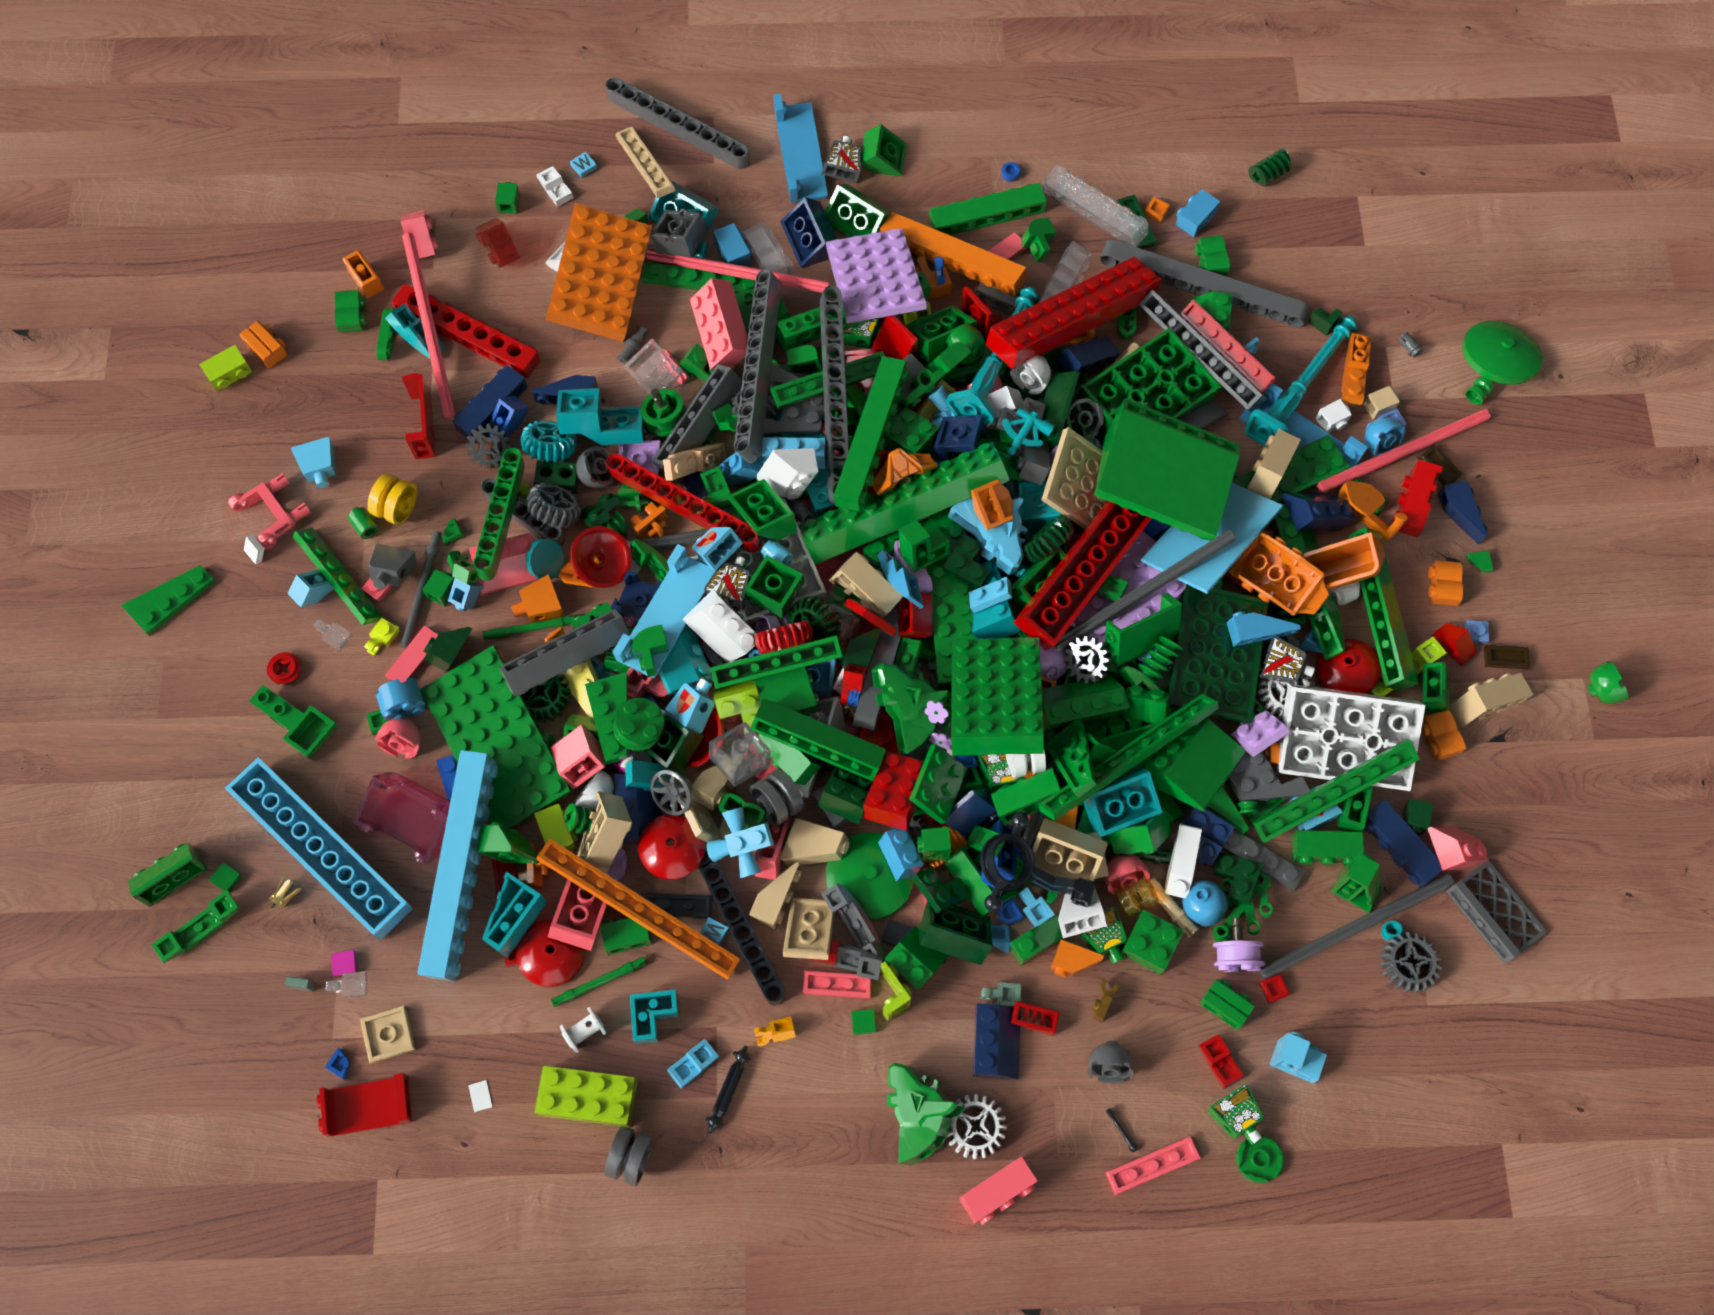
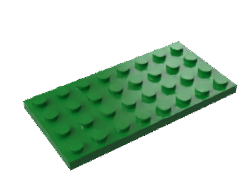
M492 645L420 690L457 763L460 750L486 753L498 765L497 776L492 781V786L494 787L493 798L489 799L488 808H490L488 823L491 825V822L504 824L506 829H512L534 816V813L546 809L573 791L565 779L559 775L552 752L522 695L514 696L509 690L499 669V666L505 663L497 648Z

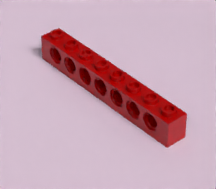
M404 284L391 302L395 309L406 303L418 319L420 312L418 305H416L417 299L414 286L411 287ZM428 295L432 313L436 312L432 315L438 334L502 367L508 365L526 379L529 378L540 362L538 351L533 346H526L517 338L505 335L500 329H493L484 321L473 319L465 311L460 312L451 304H444L438 301L435 296Z

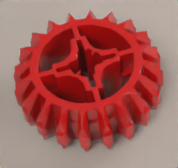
M806 620L758 632L755 635V644L761 654L811 642L814 639L813 629L810 622Z

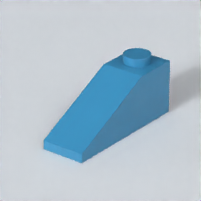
M1245 611L1233 614V617L1227 621L1233 647L1269 640L1274 637L1279 638L1293 635L1301 629L1299 624L1254 612L1246 614Z

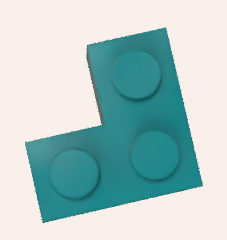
M666 990L630 995L633 1042L636 1045L659 1042L657 1019L680 1017L678 993L676 990Z

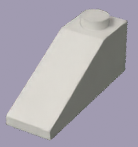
M1179 824L1164 884L1165 894L1185 898L1188 895L1193 879L1202 828Z

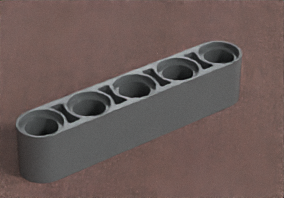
M487 478L481 483V490L489 503L493 492L488 491L494 489L496 482L494 478ZM517 496L512 520L538 539H552L560 546H563L565 538L561 528L557 526L551 527L549 524L537 521V518L532 517L529 511L524 515H519L522 511H527L526 501ZM536 523H542V525L538 527L534 526ZM558 534L556 538H550L551 535Z

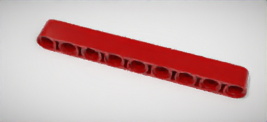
M612 454L607 458L606 466L616 480L707 530L712 527L737 528L734 532L743 543L740 548L747 552L753 553L761 548L762 541L760 536L754 532L749 524L620 454ZM749 538H754L752 541L747 542Z

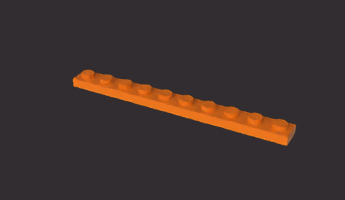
M549 838L536 859L725 979L728 980L740 961V958L552 839Z

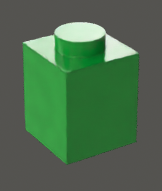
M498 182L495 198L498 213L518 214L520 192L517 183Z
M435 569L422 590L426 598L445 607L452 589L454 577L447 571L440 572Z

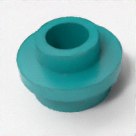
M1388 921L1381 928V935L1386 941L1390 938L1398 941V934L1404 937V928L1397 921ZM1394 931L1396 932V934H1390L1388 932Z

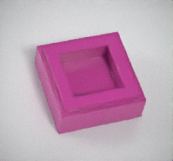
M354 950L331 954L334 977L357 973L356 953Z

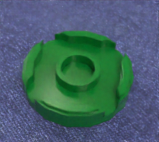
M1264 1135L1254 1145H1251L1246 1138L1240 1143L1236 1151V1164L1239 1171L1246 1179L1254 1183L1272 1181L1280 1174L1283 1168L1284 1156L1278 1144L1273 1139Z

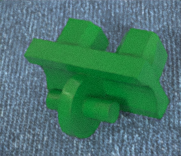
M622 484L621 489H618L621 508L636 507L637 512H641V506H646L650 502L658 504L653 499L625 484Z

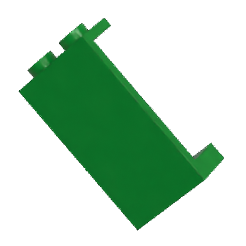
M1166 593L1161 596L1160 611L1120 629L1110 620L1107 621L1104 649H1110V652L1106 654L1107 657L1112 658V662L1120 666L1147 653L1149 650L1155 649L1154 643L1162 644L1159 636L1167 637L1170 640L1175 639L1180 628L1182 603L1171 594Z

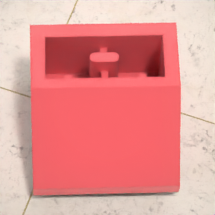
M583 723L550 748L559 775L564 778L572 789L578 787L606 765L600 742Z

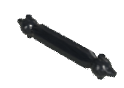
M746 1045L741 1050L734 1051L733 1055L736 1061L730 1066L714 1104L713 1115L707 1116L705 1119L708 1123V1133L710 1134L715 1129L723 1127L720 1118L726 1114L744 1071L743 1064L749 1063L751 1060L747 1053L748 1046Z

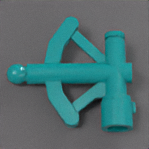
M1020 407L1016 414L1023 419L1013 421L1003 419L1002 421L1007 435L1014 440L1008 449V453L1015 455L1016 450L1021 445L1041 447L1043 442L1038 439L1037 430L1049 436L1055 425L1050 423L1049 420L1038 418L1039 415L1036 412L1032 411L1030 413ZM1024 423L1018 434L1011 427L1012 425ZM1031 428L1033 430L1034 440L1026 439V436L1031 430Z

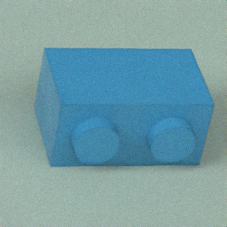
M1201 189L1197 195L1193 194L1185 207L1182 206L1176 214L1178 217L1176 226L1192 237H1195L1217 213L1220 201Z
M733 223L713 231L714 243L725 263L740 266L751 264L750 256L753 253L749 244H745L743 241L744 235L741 229L737 230Z
M895 828L886 831L878 842L896 881L912 877L924 865L908 830Z

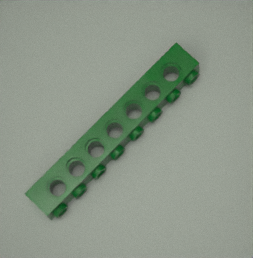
M923 271L917 273L925 301H928L931 285ZM820 307L777 322V337L784 351L821 339ZM842 308L843 330L874 320L869 319L846 323ZM827 315L830 319H835L833 315Z

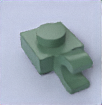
M998 982L997 989L982 988L980 999L997 1000V1005L1014 1008L1015 1001L1020 1002L1021 984Z

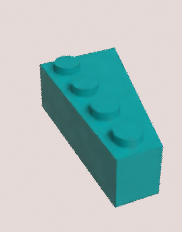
M995 558L981 564V566L990 570L987 579L981 587L1005 578L1004 573L996 566ZM1007 599L976 613L973 612L972 632L976 639L1006 638L1021 632V629L1013 623L1017 616L1012 599Z

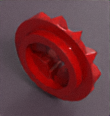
M282 652L273 656L268 662L267 675L271 681L278 685H288L290 682L296 681L297 676L301 674L302 665L294 654ZM280 664L282 666L284 665L285 667L288 666V674L282 672V669L279 666Z

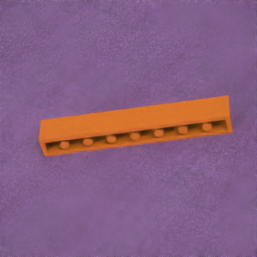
M894 212L890 213L880 227V232L903 228L910 253L918 257L924 256L925 259L932 261L934 264L935 258L942 257L944 267L952 272H958L971 280H977L988 287L996 288L1004 294L1016 296L1027 280L1025 266Z

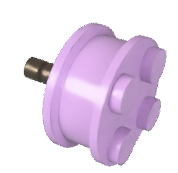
M1232 918L1233 940L1213 943V947L1217 948V962L1214 963V967H1218L1219 971L1238 972V968L1247 971H1261L1260 967L1265 966V962L1261 961L1260 947L1264 946V942L1243 940L1241 918Z

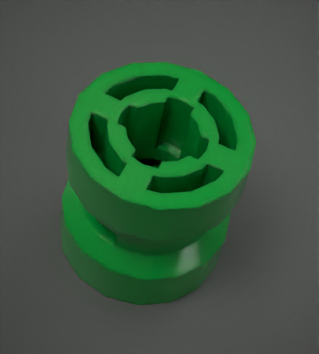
M1478 377L1474 381L1473 386L1466 390L1465 396L1471 403L1480 405L1486 399V395H1489L1494 390V385L1489 379Z

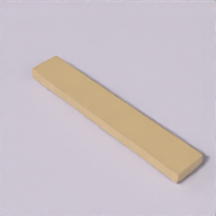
M633 127L615 133L617 140L657 198L675 191L674 185Z

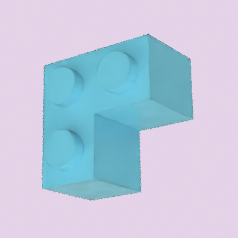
M1291 1032V1034L1287 1033L1278 1039L1269 1065L1310 1083H1315L1319 1080L1327 1054L1322 1053L1319 1047L1310 1045V1042L1305 1040V1036L1302 1034Z

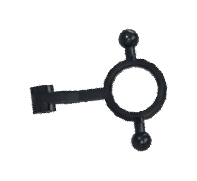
M1017 812L1013 815L1011 835L1007 833L998 834L986 841L981 850L980 863L986 879L994 886L992 894L988 895L984 902L988 911L997 912L1001 909L1002 899L1000 896L1002 890L1016 889L1027 880L1053 893L1070 894V900L1077 906H1090L1095 890L1093 881L1082 878L1068 879L1055 877L1035 866L1034 851L1030 844L1020 836L1022 830L1029 824V818L1025 813ZM1002 842L1012 843L1022 855V872L1014 881L1005 879L996 868L995 850Z

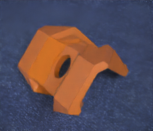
M901 448L896 449L888 454L884 465L874 477L872 487L877 495L880 496L892 490L899 480L911 474H924L936 468L937 463L933 461L930 454L906 453Z

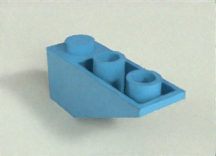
M735 452L718 466L722 471L727 486L745 483L756 478L762 468V454L755 462L748 463Z

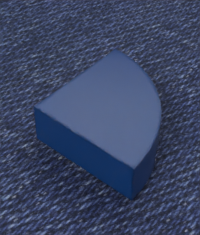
M942 257L935 258L934 270L937 285H944L945 283Z
M956 755V760L966 768L978 767L976 755Z
M337 1048L325 1068L344 1080L348 1077L350 1063L346 1053L342 1049Z

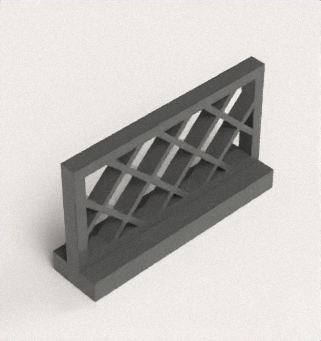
M1489 861L1483 863L1445 891L1504 964L1518 956L1547 933L1542 924ZM1484 868L1491 874V881L1482 879V870ZM1467 881L1476 883V892H1471L1464 883ZM1482 884L1491 886V896L1481 894ZM1496 888H1501L1505 891L1506 899L1496 897ZM1481 899L1491 901V911L1486 910L1482 906ZM1496 902L1506 904V914L1496 912ZM1511 906L1519 908L1521 917L1511 915ZM1496 917L1506 919V929L1500 928L1496 923ZM1511 920L1521 922V932L1511 930ZM1526 924L1533 925L1538 933L1536 935L1526 934ZM1511 935L1521 937V946L1519 948L1511 941Z

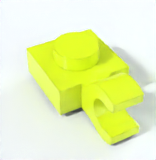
M381 617L369 633L373 639H370L364 646L368 649L367 652L375 656L382 645L389 647L400 632L399 627Z

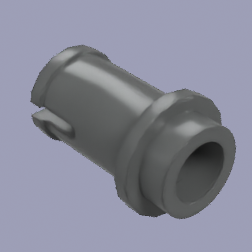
M1408 332L1401 335L1403 338L1399 337L1398 342L1405 347L1409 356L1415 358L1422 353V345L1418 344Z

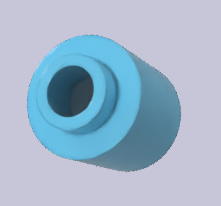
M769 540L761 550L764 557L768 555L787 566H790L793 562V553L777 541Z

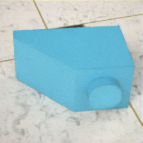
M319 570L296 575L288 594L300 607L319 602L334 588Z

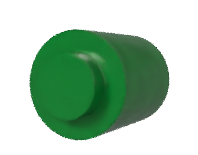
M356 507L350 511L348 521L362 539H369L378 532L379 526L366 508Z

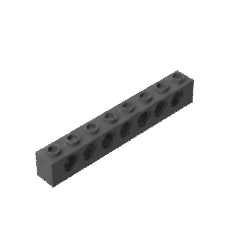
M1151 290L1139 303L1164 330L1171 328L1210 374L1248 411L1252 413L1255 409H1259L1267 400L1259 390L1158 293Z

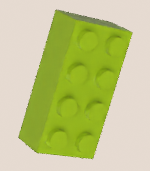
M543 1066L534 1113L543 1117L620 1127L623 1125L630 1128L638 1081L635 1077Z

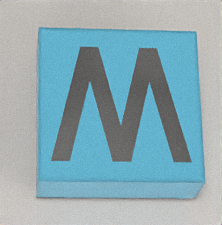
M586 152L570 161L571 166L581 178L597 169L596 163Z
M708 917L700 934L720 946L729 928Z

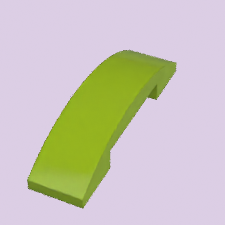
M1431 637L1411 652L1416 675L1423 672V664L1435 663L1447 653L1434 637ZM1381 672L1379 682L1370 692L1372 695L1386 697L1395 690L1386 687L1383 673Z

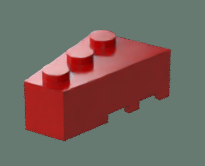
M1418 460L1409 475L1404 476L1401 484L1404 490L1403 493L1399 494L1397 504L1400 505L1399 510L1395 511L1392 522L1395 521L1397 513L1407 515L1408 519L1398 532L1414 537L1420 535L1424 529L1431 507L1432 492H1435L1437 488L1435 480L1439 473L1442 472L1443 466Z

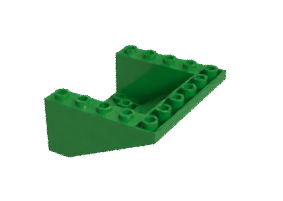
M1125 398L1104 438L1094 495L1102 500L1118 504L1122 508H1128L1143 516L1156 519L1160 523L1176 527L1180 531L1196 535L1200 539L1212 541L1218 533L1239 459L1240 444Z

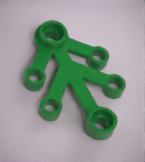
M1261 872L1259 879H1262L1263 883L1257 884L1253 898L1258 894L1261 904L1259 906V913L1262 917L1268 918L1273 914V907L1268 901L1266 892L1270 888L1271 879L1267 873ZM1225 879L1221 883V888L1225 894H1229L1230 889H1226L1224 886L1226 884L1232 885L1233 880ZM1227 897L1228 907L1235 906V908L1222 925H1217L1213 929L1214 941H1230V930L1233 927L1232 918H1240L1244 911L1248 922L1247 932L1251 935H1257L1260 932V923L1256 920L1253 903L1251 902V905L1229 900ZM1267 907L1270 909V911L1268 913H1265L1262 911V909ZM1251 925H1256L1258 928L1256 930H1251L1249 927ZM1224 930L1226 933L1224 935H1219L1218 931Z

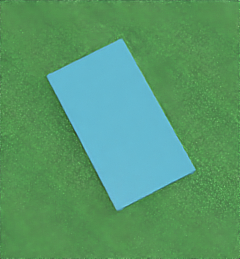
M1232 483L1216 537L1227 530H1232L1236 540L1176 579L1207 594L1281 511L1283 505ZM1171 526L1142 557L1141 562L1163 572L1210 541L1200 539L1196 535L1180 531L1178 528Z

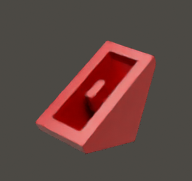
M1445 623L1431 635L1460 666H1463L1477 653L1467 629Z

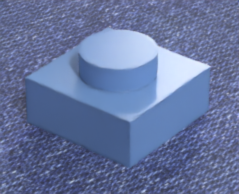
M1467 620L1465 622V629L1469 630L1473 643L1487 644L1489 642V625L1487 621Z

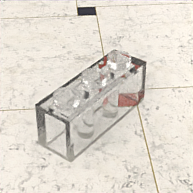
M761 222L743 231L744 242L751 247L752 256L762 270L769 269L772 272L792 275L791 268L793 263L789 256L786 257L784 255L783 247L780 242H776L774 239L775 236L770 227L767 228L765 223Z

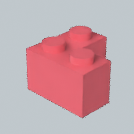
M425 210L403 214L401 224L404 234L406 232L414 234L419 258L435 255V249L438 248L436 238L431 237L430 234L433 226L430 214L426 215Z

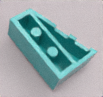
M506 872L503 887L497 896L498 901L494 912L490 915L482 939L490 947L508 957L548 902L541 894Z

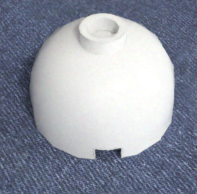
M1036 355L1021 366L1012 369L1010 376L1017 386L1022 389H1029L1028 393L1039 394L1047 387L1051 379V369L1044 357Z
M603 770L598 771L590 778L591 780L583 788L575 805H581L594 811L599 803V799H596L598 791L614 794V781Z

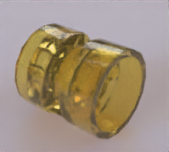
M1147 877L1134 882L1133 887L1128 885L1117 891L1118 898L1130 917L1141 912L1142 907L1150 908L1159 903L1157 893Z

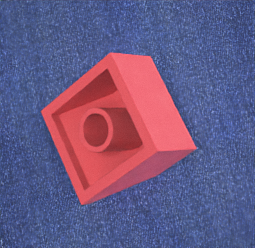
M1455 826L1427 828L1442 870L1468 869L1489 861L1486 855L1487 849L1481 839Z

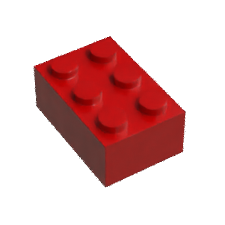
M886 751L864 803V818L907 831L917 806L909 799L924 761Z

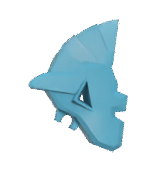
M972 497L951 507L948 517L975 535L978 542L982 543L984 549L981 556L989 561L996 557V566L1008 575L1016 573L1024 556L1021 545L1024 544L1025 539L1020 538L1019 534L1023 533L1026 535L1028 530L1021 525L1022 521L1019 514V509L1024 499H1012L1013 519L989 530H986L976 515Z

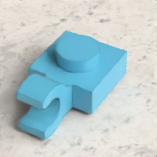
M1025 888L1018 894L1020 899L1027 905L1023 912L1034 927L1046 922L1055 915L1042 896L1036 900L1028 888Z

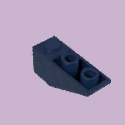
M574 375L532 390V395L536 403L542 405L557 404L559 390L598 388L595 376Z
M1468 481L1444 485L1438 493L1444 512L1477 544H1481L1488 536L1487 526L1483 524L1481 510L1476 505L1474 491L1469 486Z

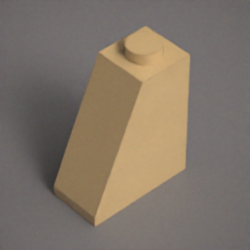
M796 818L780 859L789 867L795 862H798L799 865L841 860L843 854H846L848 851L849 839L844 832Z

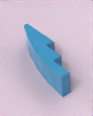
M884 550L878 554V559L891 585L920 609L924 607L917 578L898 563L894 557Z

